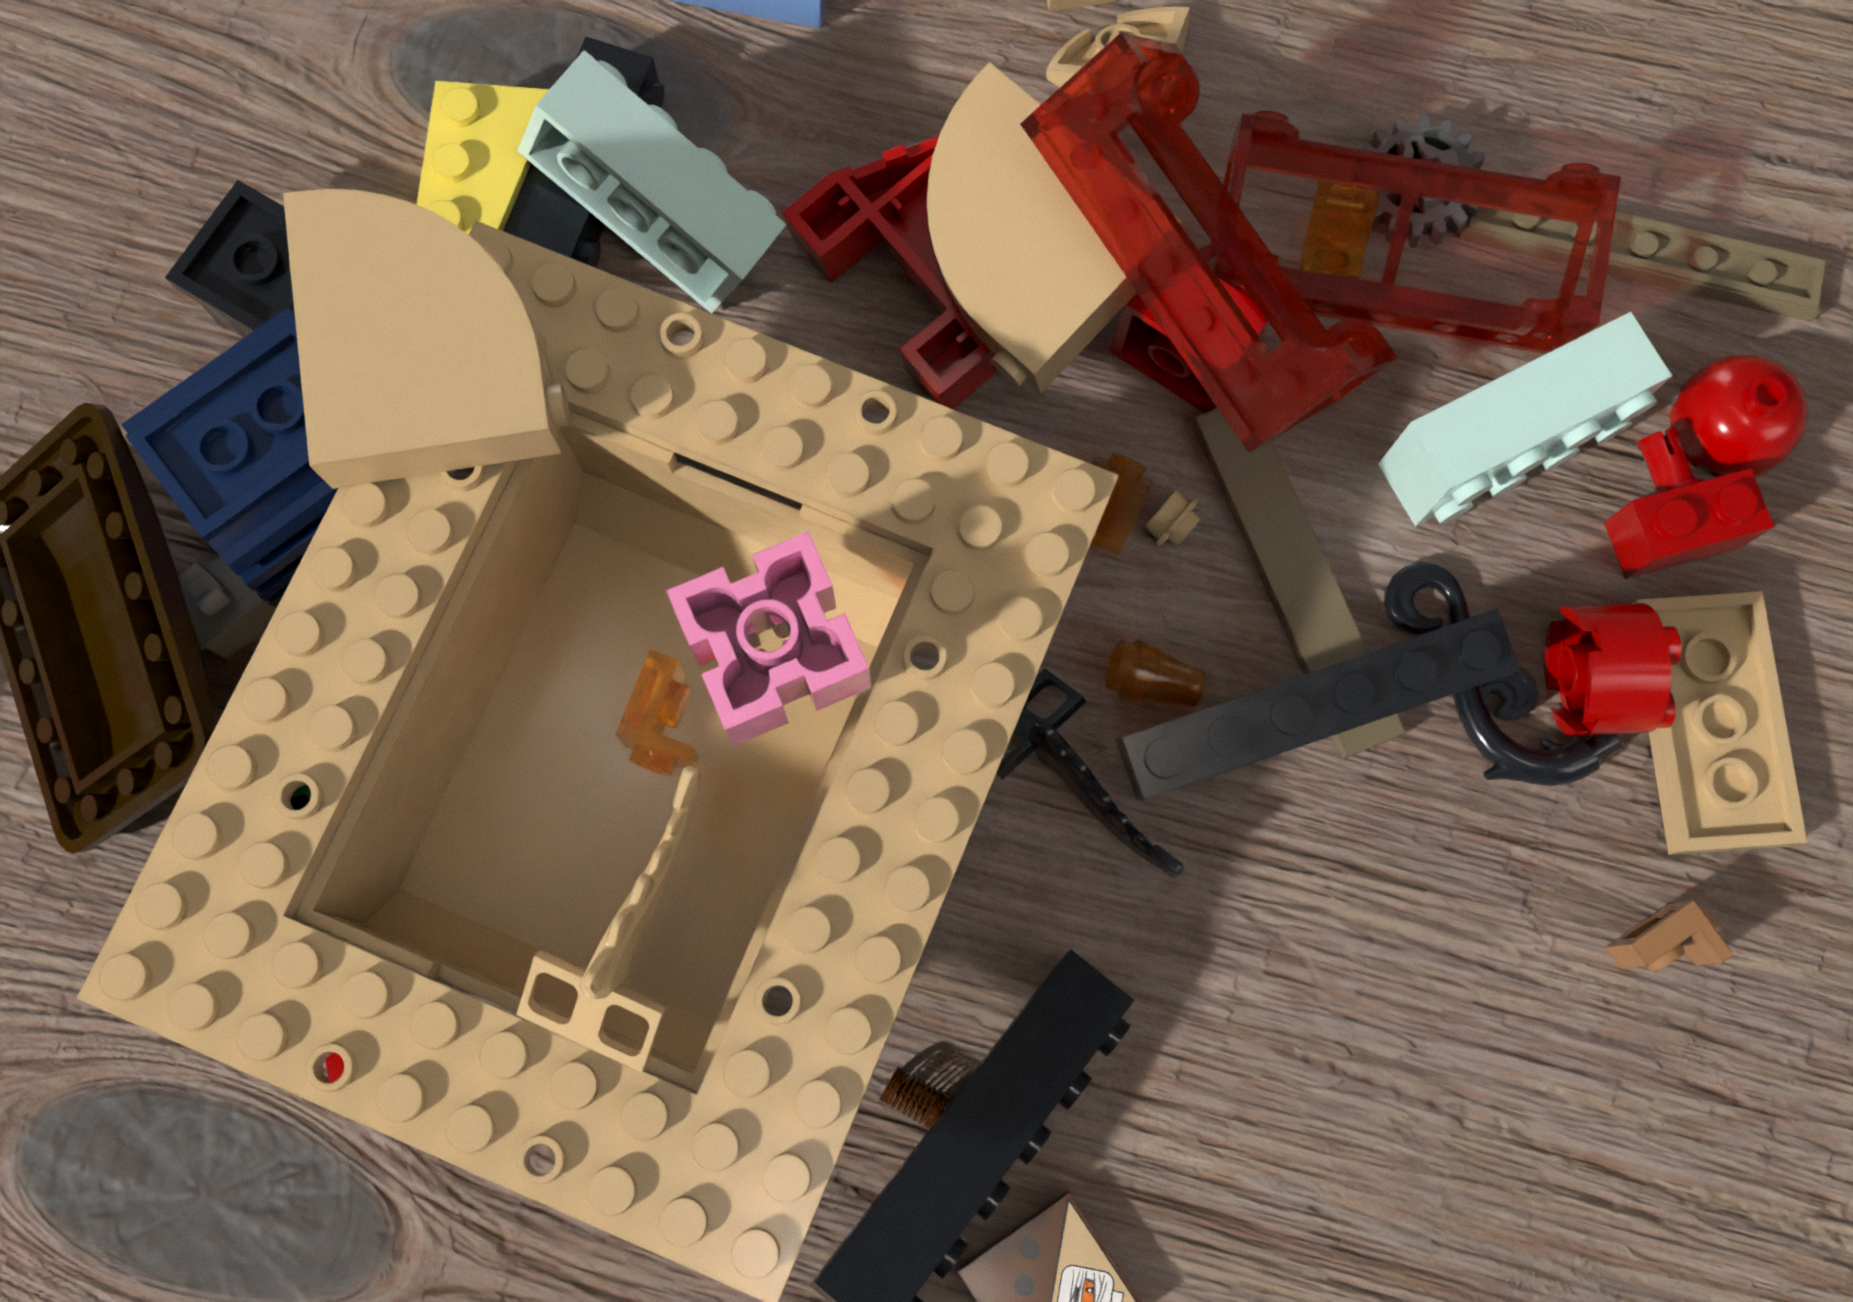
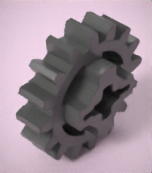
M1422 114L1417 127L1410 128L1403 117L1396 118L1392 135L1378 128L1373 135L1372 147L1362 146L1356 163L1360 167L1354 169L1351 180V187L1360 189L1356 194L1354 207L1355 209H1371L1365 224L1369 229L1381 223L1388 226L1385 236L1386 241L1391 243L1401 232L1407 234L1409 247L1416 248L1421 234H1428L1430 240L1435 245L1442 243L1445 236L1446 226L1451 231L1459 234L1466 225L1467 215H1476L1483 200L1478 194L1483 193L1488 182V175L1478 172L1484 162L1485 155L1483 152L1468 154L1467 150L1473 137L1469 132L1458 138L1450 135L1453 121L1446 119L1439 129L1430 128L1428 114ZM1394 156V166L1387 168L1385 176L1379 177L1381 167L1388 159ZM1458 185L1457 196L1448 205L1444 206L1445 194L1450 193L1452 186Z

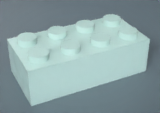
M585 50L536 104L517 149L522 156L711 314L744 279L787 225L776 216L775 208L764 196L752 190L747 191L727 173L725 164L718 156L705 148H697L678 131L675 121L667 112L658 106L646 104L627 87L626 80L616 68L607 62L595 60Z
M1629 312L1410 422L1379 462L1378 466L1415 527L1434 517L1442 525L1474 506L1472 500L1488 490L1493 498L1500 496L1527 479L1525 473L1540 464L1544 466L1546 471L1553 469L1580 452L1578 446L1593 437L1598 444H1601L1622 433L1632 425L1631 419L1642 414L1657 403L1653 393L1670 379L1672 374L1632 312Z

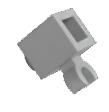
M220 556L206 567L197 561L178 576L201 651L204 648H208L226 660L266 630L277 609L269 605L267 601L262 600L254 590L252 591L240 576H237L226 565Z

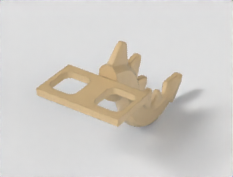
M688 765L683 769L673 800L674 811L666 825L665 833L658 847L654 850L645 871L638 877L633 890L606 930L586 971L538 950L534 955L516 1016L641 1073L649 1060L667 1007L619 985L628 977L631 960L638 941L667 888L680 856L691 823L696 796L702 781V775L698 768ZM540 973L550 974L576 988L578 998L572 1017H562L540 1007L535 1002L533 995ZM611 1005L620 1006L647 1020L649 1030L642 1049L630 1048L609 1038L604 1033L603 1025Z

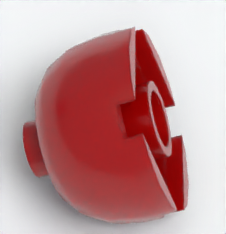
M1752 354L1730 355L1698 370L1688 379L1680 390L1678 400L1672 405L1669 417L1671 428L1678 429L1679 439L1687 460L1693 466L1698 467L1702 464L1707 469L1719 473L1715 478L1751 468L1755 478L1783 463L1802 440L1808 420V409L1803 388L1794 374L1780 363Z

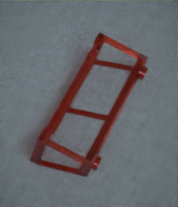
M1120 32L1020 125L1248 452H1252L1345 398L1395 362L1398 357L1377 328L1367 321L1360 319L1343 320L1325 330L1180 123L1194 111L1200 96L1199 79L1194 69L1176 44ZM1129 124L1212 241L1211 244L1197 249L1124 145L1118 134ZM1218 256L1224 258L1281 339L1282 343L1272 351L1268 350L1207 261Z
M1258 111L1252 115L1242 113L1231 142L1206 265L1213 275L1232 287L1240 286L1253 292L1260 298L1264 307L1547 354L1587 334L1599 325L1621 176L1600 173V169L1592 164L1569 163L1562 166L1559 172H1555L1545 180L1301 140L1299 139L1300 132L1298 128L1290 124L1289 118L1282 113L1275 111ZM1246 168L1399 193L1401 201L1381 283L1278 266L1279 255L1270 254L1256 248L1253 240L1235 238ZM1419 196L1576 223L1578 228L1558 298H1528L1520 306L1394 285L1415 198ZM1598 219L1586 297L1574 295L1592 228Z

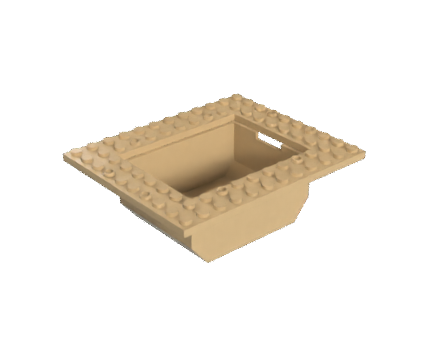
M475 221L469 236L476 240L495 259L513 283L542 341L549 361L553 384L562 383L564 386L570 412V427L559 428L562 453L477 466L474 468L473 473L463 480L453 479L454 470L338 488L76 999L764 1302H779L1119 475ZM685 330L694 334L691 342L686 345L678 346L670 342L672 336L679 331ZM871 407H881L889 415L881 423H870L864 419L863 414ZM675 453L802 503V507L800 510H797L678 462ZM809 531L834 590L836 609L826 612L824 615L829 620L843 613L846 614L870 668L871 688L816 711L810 695L783 705L789 723L733 746L701 673L718 667V662L715 659L699 666L666 590L721 567H724L730 583L757 573L752 554ZM773 629L765 630L758 635L762 646L755 649H765L767 652L775 651L783 646L782 641L788 640L789 636L778 638ZM928 648L937 654L939 661L932 669L921 670L916 668L911 662L913 653L918 649ZM688 765L699 769L702 781L696 796L691 823L680 856L667 888L638 941L631 960L628 977L619 985L667 1007L649 1060L642 1073L516 1016V1014L430 978L439 979L517 1013L531 964L538 950L586 971L606 930L633 890L638 877L645 871L654 850L658 847L665 833L666 825L674 811L673 800L683 769ZM308 785L311 790L309 803L300 810H294L291 805L293 792L300 786ZM540 973L533 996L535 1002L540 1007L562 1017L570 1018L578 998V992L573 985L550 974ZM775 987L787 988L793 998L791 1009L782 1016H772L765 1008L767 996L770 990ZM611 1005L603 1025V1030L609 1038L638 1050L643 1047L649 1030V1024L642 1016L620 1006ZM337 1053L344 1061V1072L337 1081L332 1083L324 1076L323 1064L329 1055ZM539 1144L549 1146L555 1154V1165L546 1175L537 1173L532 1168L530 1162L531 1153Z

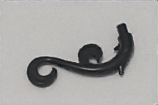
M1419 562L1405 566L1392 576L1384 590V608L1388 618L1398 629L1410 634L1421 635L1442 627L1443 620L1441 617L1428 618L1421 615L1414 607L1413 598L1415 593L1426 587L1437 590L1449 604L1451 624L1470 618L1466 598L1457 579L1447 569L1436 564ZM1519 666V672L1452 694L1457 715L1469 739L1482 756L1493 764L1491 768L1483 772L1487 780L1507 779L1544 786L1570 784L1598 771L1600 768L1599 762L1621 747V742L1616 734L1591 735L1584 741L1575 738L1566 745L1557 744L1545 738L1540 742L1545 750H1538L1523 746L1503 733L1489 714L1486 701L1487 695L1490 693L1498 694L1503 700L1501 707L1495 712V716L1498 719L1505 721L1519 720L1535 708L1539 693L1534 678L1521 666Z

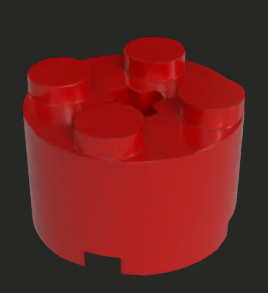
M1644 603L1562 606L1558 612L1565 616L1563 621H1551L1547 631L1544 651L1546 689H1559L1562 704L1561 708H1551L1553 718L1559 729L1566 735L1574 736L1649 733L1657 728L1671 727L1676 715L1675 700L1670 691L1671 666L1677 665L1681 657V639L1678 630L1674 626H1663L1655 610Z

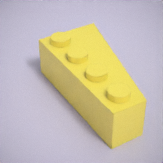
M435 81L416 205L438 214L458 226L468 235L475 221L503 231L532 164L517 149L536 104L549 89Z

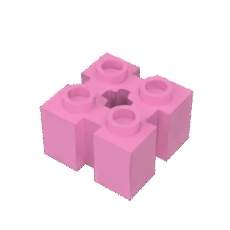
M809 531L752 554L757 573L730 583L724 567H721L666 590L699 666L715 659L718 662V667L701 673L733 746L789 723L783 705L810 695L815 709L818 711L871 688L870 668L846 614L843 613L829 620L824 615V613L836 609L834 590ZM773 629L778 638L789 636L788 640L782 641L783 646L775 651L767 652L765 649H755L762 646L758 635L765 630Z

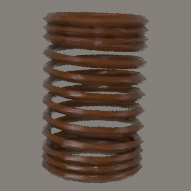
M897 1066L879 1100L889 1105L894 1099L892 1108H895L900 1101L897 1111H900L905 1105L902 1112L903 1115L910 1109L908 1118L912 1117L915 1112L913 1120L916 1121L920 1116L919 1124L923 1123V1127L926 1126V1128L930 1129L943 1111L949 1095L939 1091L932 1101L937 1089L936 1087L933 1088L927 1097L931 1084L926 1087L921 1095L926 1081H923L917 1090L921 1081L920 1078H917L913 1084L915 1075H912L908 1080L910 1072H906V1070Z

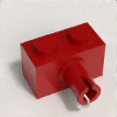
M1677 428L1667 429L1665 436L1662 431H1659L1638 441L1637 447L1643 455L1656 493L1630 501L1604 522L1625 580L1740 549L1774 528L1752 469L1703 481L1701 478H1694L1680 442V434Z

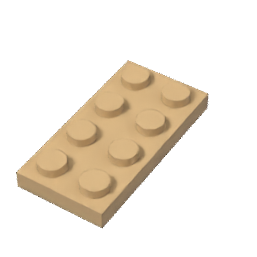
M1763 591L1638 599L1632 604L1644 603L1651 606L1658 614L1663 626H1674L1678 630L1681 639L1680 660L1677 665L1671 666L1670 691L1674 697L1676 707L1674 723L1669 728H1657L1653 732H1649L1668 855L1787 847L1808 843Z

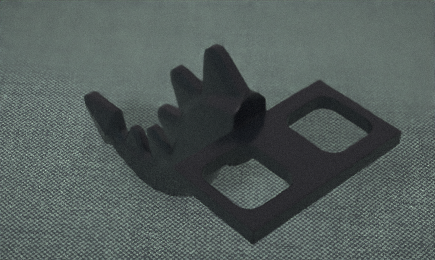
M1044 668L1034 681L1014 730V733L1022 738V740L1002 760L996 775L1003 780L1035 751L1038 760L1056 772L1091 813L1118 839L1139 856L1161 869L1169 877L1175 878L1184 871L1183 864L1161 846L1153 845L1143 833L1134 827L1128 817L1115 805L1111 796L1103 789L1084 761L1056 731L1086 703V700L1080 693ZM1047 686H1055L1068 696L1067 700L1047 718H1039L1026 708L1027 704Z

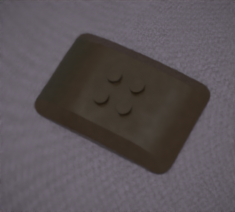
M83 403L77 406L0 476V653L53 832L59 845L70 853H80L94 849L187 784L215 729L206 665L160 520L138 466L112 411L105 405Z

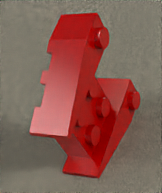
M939 135L907 148H905L904 144L886 150L882 152L883 158L852 170L849 165L829 173L784 210L782 215L795 242L831 283L879 243L882 244L942 313L899 348L905 368L933 402L954 409L987 382L997 369L991 363V359L995 354L975 335L954 303L934 253L928 225L927 190L932 156Z

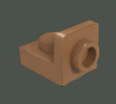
M1694 900L1664 905L1605 947L1620 969L1648 967L1651 972L1668 966L1685 952L1697 966L1723 964L1733 956V953L1723 941L1725 932L1720 922L1710 911L1698 906Z

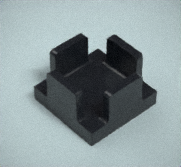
M237 180L165 276V279L173 288L201 304L215 321L243 338L287 307L295 314L284 206Z

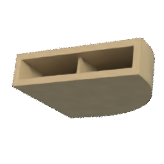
M991 62L978 73L952 108L940 132L932 156L928 178L927 213L934 253L951 297L963 319L975 335L995 354L991 359L994 367L1016 387H1019L1025 381L1041 394L1182 246L1181 220Z
M317 189L283 193L309 466L332 489L562 453L559 428L570 427V412L564 386L562 383L553 384L549 361L542 341L513 283L495 259L476 240L438 214L409 201L384 194L350 189Z

